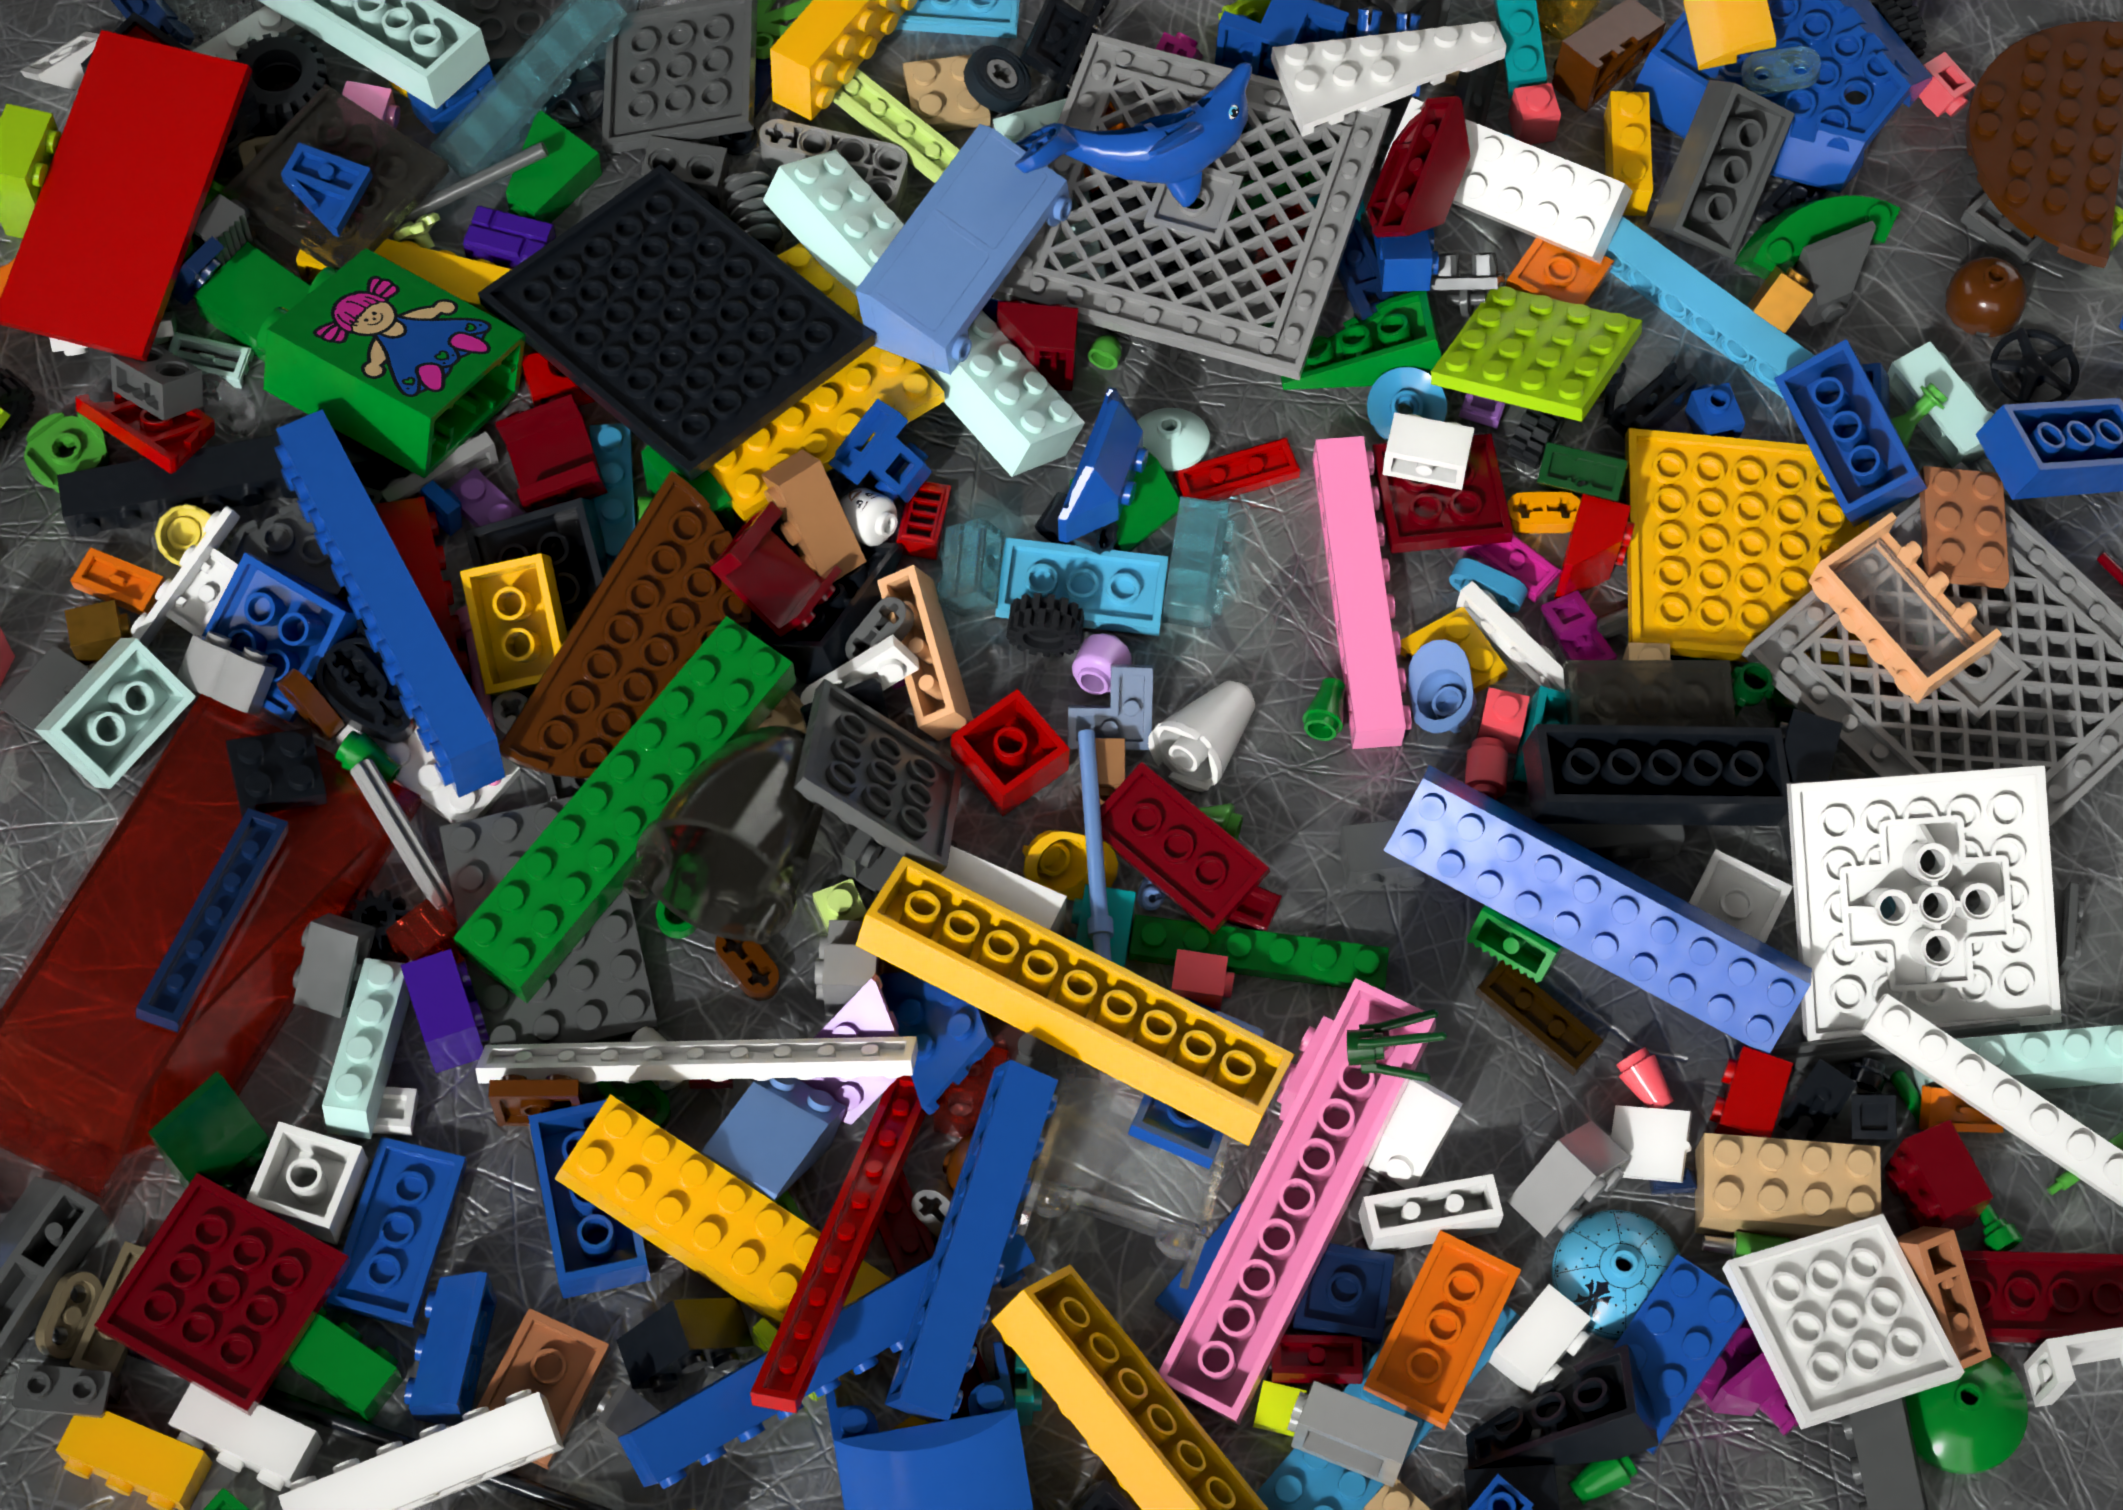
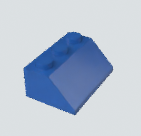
M477 1271L440 1277L437 1290L430 1291L428 1294L425 1317L430 1318L426 1334H420L417 1339L415 1361L420 1362L416 1378L410 1377L408 1379L404 1395V1403L409 1405V1410L414 1420L454 1426L464 1422L462 1416L472 1411L497 1304L495 1291L486 1272Z

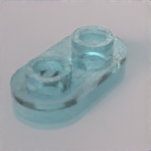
M1805 46L1754 53L1747 57L1742 65V83L1746 89L1756 94L1808 88L1815 84L1820 77L1821 59L1815 50ZM1798 68L1807 70L1805 74H1797L1794 71ZM1758 74H1765L1768 76V78L1765 80H1758L1755 78V76Z

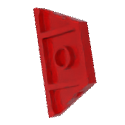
M113 392L114 401L95 403L90 400L88 394L75 397L77 412L170 474L176 472L215 434V420L197 408L163 421L147 410L135 405L132 401L123 398L117 392Z

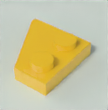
M1464 607L1458 608L1400 640V655L1404 657L1407 654L1413 656L1421 646L1433 640L1445 639L1456 643L1465 651L1468 658L1475 694L1507 677L1509 669Z

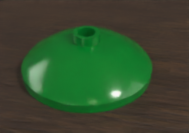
M1990 1351L1992 1357L1965 1368V1373L1958 1380L1905 1396L1917 1456L1933 1467L1956 1474L1985 1472L2007 1460L2020 1445L2028 1422L2026 1395L2015 1372L1994 1352ZM1961 1393L1971 1394L1974 1398V1405L1965 1404L1961 1399Z

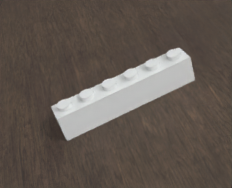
M527 1389L505 1398L506 1405L489 1411L488 1406L469 1411L462 1416L464 1422L446 1428L445 1424L429 1427L419 1433V1440L404 1446L402 1441L384 1445L376 1450V1457L360 1463L359 1458L339 1463L332 1468L334 1474L317 1480L316 1476L299 1479L289 1485L291 1491L278 1497L283 1510H413L565 1448L547 1398L540 1392L533 1394L531 1389Z

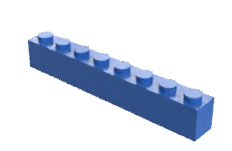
M1011 1059L994 1068L885 1405L930 1423L949 1420L951 1416L957 1413L963 1399V1390L959 1388L964 1373L971 1369L977 1355V1347L973 1345L978 1329L981 1330L990 1315L991 1305L987 1301L991 1288L998 1284L1004 1271V1262L1001 1261L1005 1245L1012 1241L1017 1230L1018 1220L1014 1218L1018 1204L1024 1201L1031 1186V1178L1027 1177L1031 1163L1039 1157L1044 1145L1045 1138L1041 1135L1045 1120L1052 1116L1057 1105L1058 1096L1054 1092L1058 1079Z

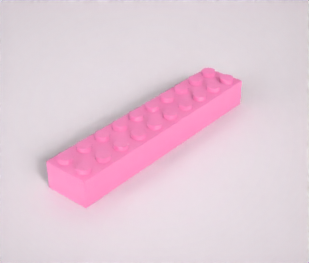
M1355 978L1158 1372L1174 1393L1240 1425L1410 1081L1409 1079L1379 1073L1361 1074V1065L1349 1066L1347 1030L1359 1029V1024H1375L1424 1012V1010ZM1436 1018L1384 1031V1037L1433 1033L1436 1028ZM1428 1043L1385 1047V1060H1377V1063L1415 1071Z

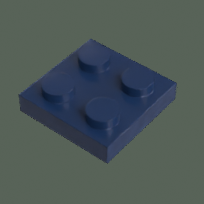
M1329 1243L1295 1312L1292 1329L1325 1335L1361 1336L1363 1342L1381 1345L1395 1255Z

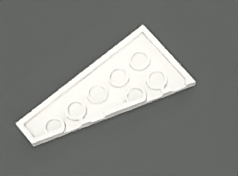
M1496 21L1272 47L1271 61L1300 134L1303 137L1314 133L1315 126L1327 121L1331 126L1344 121L1345 114L1356 110L1368 112L1416 93L1417 86L1430 82L1434 86L1444 82L1446 75L1458 70L1467 73L1505 58L1507 46Z

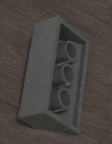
M1709 80L1649 227L1678 241L1734 260L1795 113L1736 83Z

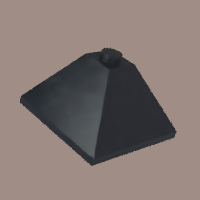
M574 499L464 531L474 568L540 553L551 556L566 631L572 629L608 571L604 537L594 500Z

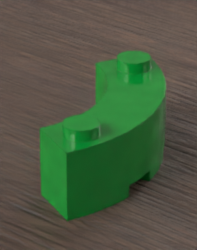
M1856 195L1816 199L1785 209L1783 213L1773 218L1767 224H1763L1747 241L1734 264L1766 280L1776 266L1785 273L1789 267L1792 268L1799 260L1803 247L1872 220L1876 225V229L1870 245L1883 244L1901 208L1877 198Z

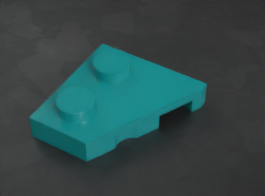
M1015 1352V1408H1017L1020 1426H1032L1033 1411H1042V1384H1034V1378L1029 1368Z

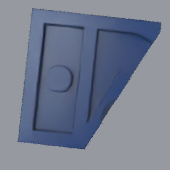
M302 143L297 144L281 172L285 185L336 237H339L373 178L371 168Z

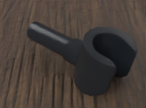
M1625 363L1621 364L1620 372L1614 374L1605 387L1606 395L1603 413L1605 418L1613 415L1615 395L1617 390L1623 385L1627 370Z

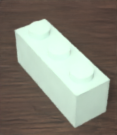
M1929 341L1892 362L1887 373L1889 376V390L1906 411L1924 395L1920 387L1922 385L1926 387L1930 382L1948 398L1943 404L1944 409L1935 406L1917 425L1951 467L1954 468L1960 462L1968 465L1984 456V449L1975 434L1994 414L1986 410L1976 398L1971 385L1962 381L1953 370L1948 357L1944 353L1939 352Z

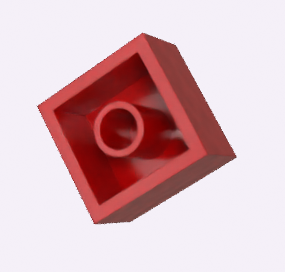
M1018 688L951 735V757L963 766V771L1002 817L1069 770L1070 748Z

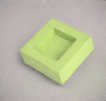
M852 878L812 893L813 901L827 933L829 920H864L867 911Z

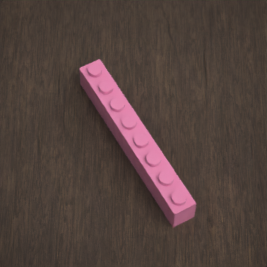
M1364 436L1316 439L1312 461L1342 678L1346 686L1345 700L1352 749L1402 746L1405 730H1411L1412 721L1410 706L1403 705L1401 693L1406 692L1404 668H1397L1396 656H1399L1401 652L1399 632L1392 631L1390 619L1395 618L1393 594L1387 595L1385 583L1390 581V566L1388 558H1381L1380 547L1385 544L1383 522H1376L1375 511H1379L1380 500L1378 487H1371L1370 475H1374L1373 452L1366 451Z

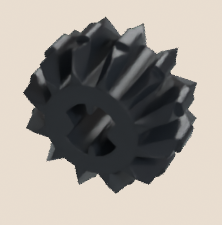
M386 888L378 898L374 897L372 890L369 889L365 892L366 900L362 902L357 898L351 897L350 905L353 910L342 911L341 917L369 926L377 922H381L382 927L375 931L370 959H373L377 953L382 960L388 961V951L392 949L397 953L403 954L404 946L401 941L412 940L413 931L409 926L414 922L412 912L405 910L407 907L405 900L401 896L392 899L390 891Z

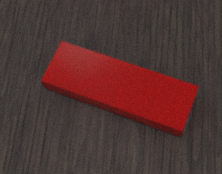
M1286 437L1198 462L1187 469L1173 471L1172 477L1185 510L1299 478L1300 468Z

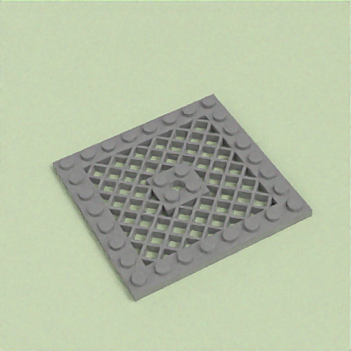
M1092 33L1058 123L1090 131H1108L1107 129L1122 122L1126 128L1134 127L1136 124L1132 119L1133 117L1147 111L1151 117L1159 116L1161 114L1157 107L1171 100L1178 109L1172 113H1178L1190 107L1214 89L1233 69ZM1251 74L1246 89V97L1248 102L1247 121L1252 130L1241 134L1237 142L1223 155L1226 156L1235 151L1241 162L1225 168L1219 158L1212 163L1214 169L1206 167L1202 171L1201 191L1197 198L1203 200L1204 205L1198 209L1182 207L1165 184L1127 180L1128 186L1113 192L1108 182L1118 177L1102 172L1063 154L1047 165V167L1067 180L1069 197L1072 201L1075 198L1080 208L1071 211L1065 221H1061L1055 227L1048 225L1047 222L1043 224L994 292L993 297L1005 302L1020 300L1028 304L1048 306L1051 304H1063L1071 308H1078V321L1300 381L1391 118V109L1378 107L1368 112L1356 110L1345 114L1344 121L1332 126L1327 121L1315 126L1314 133L1302 137L1296 130L1298 126L1280 81ZM1146 90L1156 93L1149 96ZM1136 91L1140 101L1125 107L1119 97ZM1184 100L1191 101L1194 103L1186 105ZM1111 102L1116 111L1105 116ZM1259 119L1268 121V123L1262 125ZM1284 129L1290 139L1275 146L1269 136ZM1322 139L1328 149L1313 156L1307 145ZM1260 140L1265 151L1250 157L1244 147ZM1298 150L1303 161L1288 167L1282 156ZM1273 161L1279 171L1263 178L1258 167ZM1331 162L1327 176H1325L1320 166ZM1087 166L1092 175L1081 180L1084 169ZM1311 171L1316 182L1301 188L1296 177ZM1248 172L1254 183L1243 187V176L1241 175ZM1286 182L1292 193L1276 199L1271 188ZM1099 186L1104 197L1088 203L1082 193ZM1157 187L1152 201H1150L1145 192ZM1261 193L1267 204L1251 210L1246 200ZM1320 194L1314 209L1309 198ZM1137 196L1142 206L1126 213L1120 203ZM1299 203L1305 214L1289 220L1284 210ZM1237 205L1243 215L1231 220ZM1112 207L1117 218L1101 225L1095 214ZM1275 215L1280 225L1265 232L1259 221ZM1087 218L1092 229L1076 236L1070 226ZM1144 220V230L1146 232L1139 235L1133 224ZM1250 226L1255 237L1240 243L1234 232ZM1309 226L1303 242L1297 231ZM1125 229L1130 239L1114 246L1108 235ZM1062 230L1067 240L1056 245ZM1288 236L1294 247L1278 253L1272 242ZM1225 237L1231 248L1215 255L1211 248L1220 250ZM1162 238L1168 249L1151 256L1146 245ZM1173 238L1184 240V242L1177 245ZM1100 240L1105 250L1088 257L1083 247ZM1263 247L1269 258L1253 265L1247 254ZM1200 248L1206 259L1190 266L1184 255ZM1137 250L1143 260L1126 267L1121 257ZM1074 251L1080 262L1063 269L1058 258ZM1238 258L1244 269L1228 276L1222 265ZM1297 259L1291 275L1285 264ZM1175 260L1181 271L1165 278L1159 267ZM1112 261L1118 272L1101 279L1095 268ZM1049 263H1050L1051 267L1053 268V270L1047 268V266H1048ZM1276 269L1282 280L1266 286L1260 275ZM1213 270L1219 281L1203 288L1197 277ZM1150 271L1156 282L1139 289L1133 278ZM1087 273L1091 280L1078 276ZM1251 280L1257 291L1241 298L1235 287ZM1188 281L1194 292L1177 299L1172 288ZM1125 283L1129 290L1116 286ZM1226 291L1232 303L1216 310L1210 298ZM1286 292L1279 308L1273 297ZM1163 293L1167 300L1154 296ZM1265 302L1271 313L1254 320L1248 309ZM1201 303L1205 310L1194 308L1193 306ZM1239 313L1243 320L1235 319L1231 316Z
M1962 462L1958 463V464L1953 468V469L1970 470V469H1969L1966 465H1964ZM1920 497L1897 516L1894 525L1889 531L1901 547L1910 541H1915L1922 550ZM2006 502L2005 518L2009 583L2004 588V601L1988 600L1987 587L1975 586L1976 599L1959 597L1960 584H1949L1947 587L1948 596L1946 597L1956 608L1965 602H1970L1977 610L1978 619L1975 617L1971 625L1983 638L1997 628L2002 633L2000 639L2007 640L2008 642L2007 647L1998 640L1989 654L1982 656L1974 662L1982 671L1981 677H1973L1964 669L1929 694L1926 699H1922L1919 704L1909 695L1902 693L1898 687V696L1880 695L1879 681L1895 683L1893 676L1886 669H1879L1878 663L1870 657L1862 641L1848 640V631L1840 622L1839 615L1828 603L1821 601L1815 595L1813 589L1747 645L1741 655L1749 663L1757 662L1770 670L1772 685L1796 708L1843 723L1837 747L1870 778L1930 773L1922 764L1931 765V773L1943 772L1942 766L1960 767V771H1968L1971 768L1995 769L2044 765L2050 829L2123 761V702L2111 713L2109 709V700L2123 701V688L2107 686V674L2123 675V610ZM1875 547L1836 574L1861 604L1864 603V607L1885 630L1894 631V641L1910 658L1920 659L1916 665L1927 678L1966 651L1942 622L1933 621L1932 611L1917 594L1902 593L1903 579ZM1922 552V554L1920 555V557H1919V559H1918V566H1919L1922 570H1923V552ZM2014 570H2015L2021 577H2016V576H2014ZM1891 579V592L1878 591ZM2015 589L2032 591L2033 603L2016 602ZM2044 598H2045L2051 605H2046V604H2044ZM1875 603L1892 605L1893 618L1876 616ZM1903 606L1921 607V620L1904 619ZM1989 613L2005 614L2006 627L1990 626ZM2017 615L2034 616L2035 629L2018 628ZM2045 617L2062 619L2063 632L2046 630ZM1837 626V639L1824 638ZM2074 626L2082 633H2075ZM1905 632L1922 633L1923 646L1906 645ZM1934 634L1947 635L1934 647ZM2019 641L2036 642L2037 655L2020 654ZM2047 643L2064 645L2065 658L2048 656ZM2076 646L2092 647L2093 660L2077 659ZM1809 650H1810V658L1805 654V653H1806L1807 651H1809ZM1820 651L1838 652L1839 665L1821 664ZM1849 653L1867 654L1868 668L1850 666ZM2105 655H2107L2112 661H2105ZM2030 668H2038L2039 682L2025 680L2033 671ZM2050 669L2066 671L2067 684L2051 683ZM2078 672L2094 673L2095 686L2079 685ZM1831 678H1840V686ZM1851 679L1867 680L1869 694L1851 693ZM1937 692H1939L1946 700H1938ZM2011 693L2012 706L1998 705ZM2023 693L2040 694L2041 708L2024 707ZM2052 696L2068 697L2069 710L2053 709ZM2080 698L2097 699L2098 713L2081 711ZM1861 706L1870 707V715ZM1881 708L1899 709V723L1882 722ZM1910 710L1926 711L1928 725L1911 724ZM1939 713L1956 714L1957 728L1940 726ZM1985 716L1986 730L1968 728V721L1975 725ZM1996 717L2013 718L2014 732L1997 731ZM2025 720L2042 721L2043 734L2026 733ZM2054 722L2070 723L2071 737L2056 736ZM2082 724L2097 725L2083 737ZM1891 735L1900 736L1901 744L1898 743ZM1912 737L1929 738L1930 752L1912 751ZM1940 739L1958 740L1959 754L1941 753ZM1969 741L1987 743L1988 757L1970 755ZM1998 744L2015 745L2016 759L1999 758ZM2027 746L2044 747L2045 761L2028 760ZM2056 748L2071 749L2057 762Z

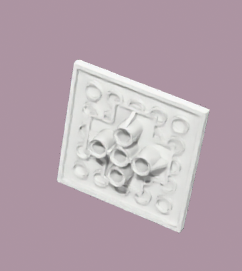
M2044 765L1787 784L1798 961L1812 968L1811 985L1801 1001L1804 1041L1812 1042L1866 1036L1860 1030L1884 994H1889L1938 1028L2006 1020H2017L2021 1026L2062 1023ZM1931 850L1935 857V865L1929 872L1925 873L1921 868L1920 858L1924 852ZM1972 890H1976L1980 896V905L1973 912H1969L1965 904L1966 897ZM1933 893L1937 897L1938 908L1932 915L1928 916L1924 912L1923 901L1926 896ZM1891 896L1895 901L1896 909L1890 918L1885 919L1881 914L1880 906L1886 897ZM1937 936L1940 940L1941 949L1939 954L1930 959L1926 953V944L1929 939Z

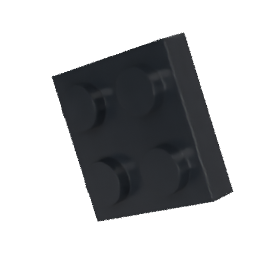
M311 727L226 740V752L241 817L244 816L248 808L266 814L327 804L325 785Z

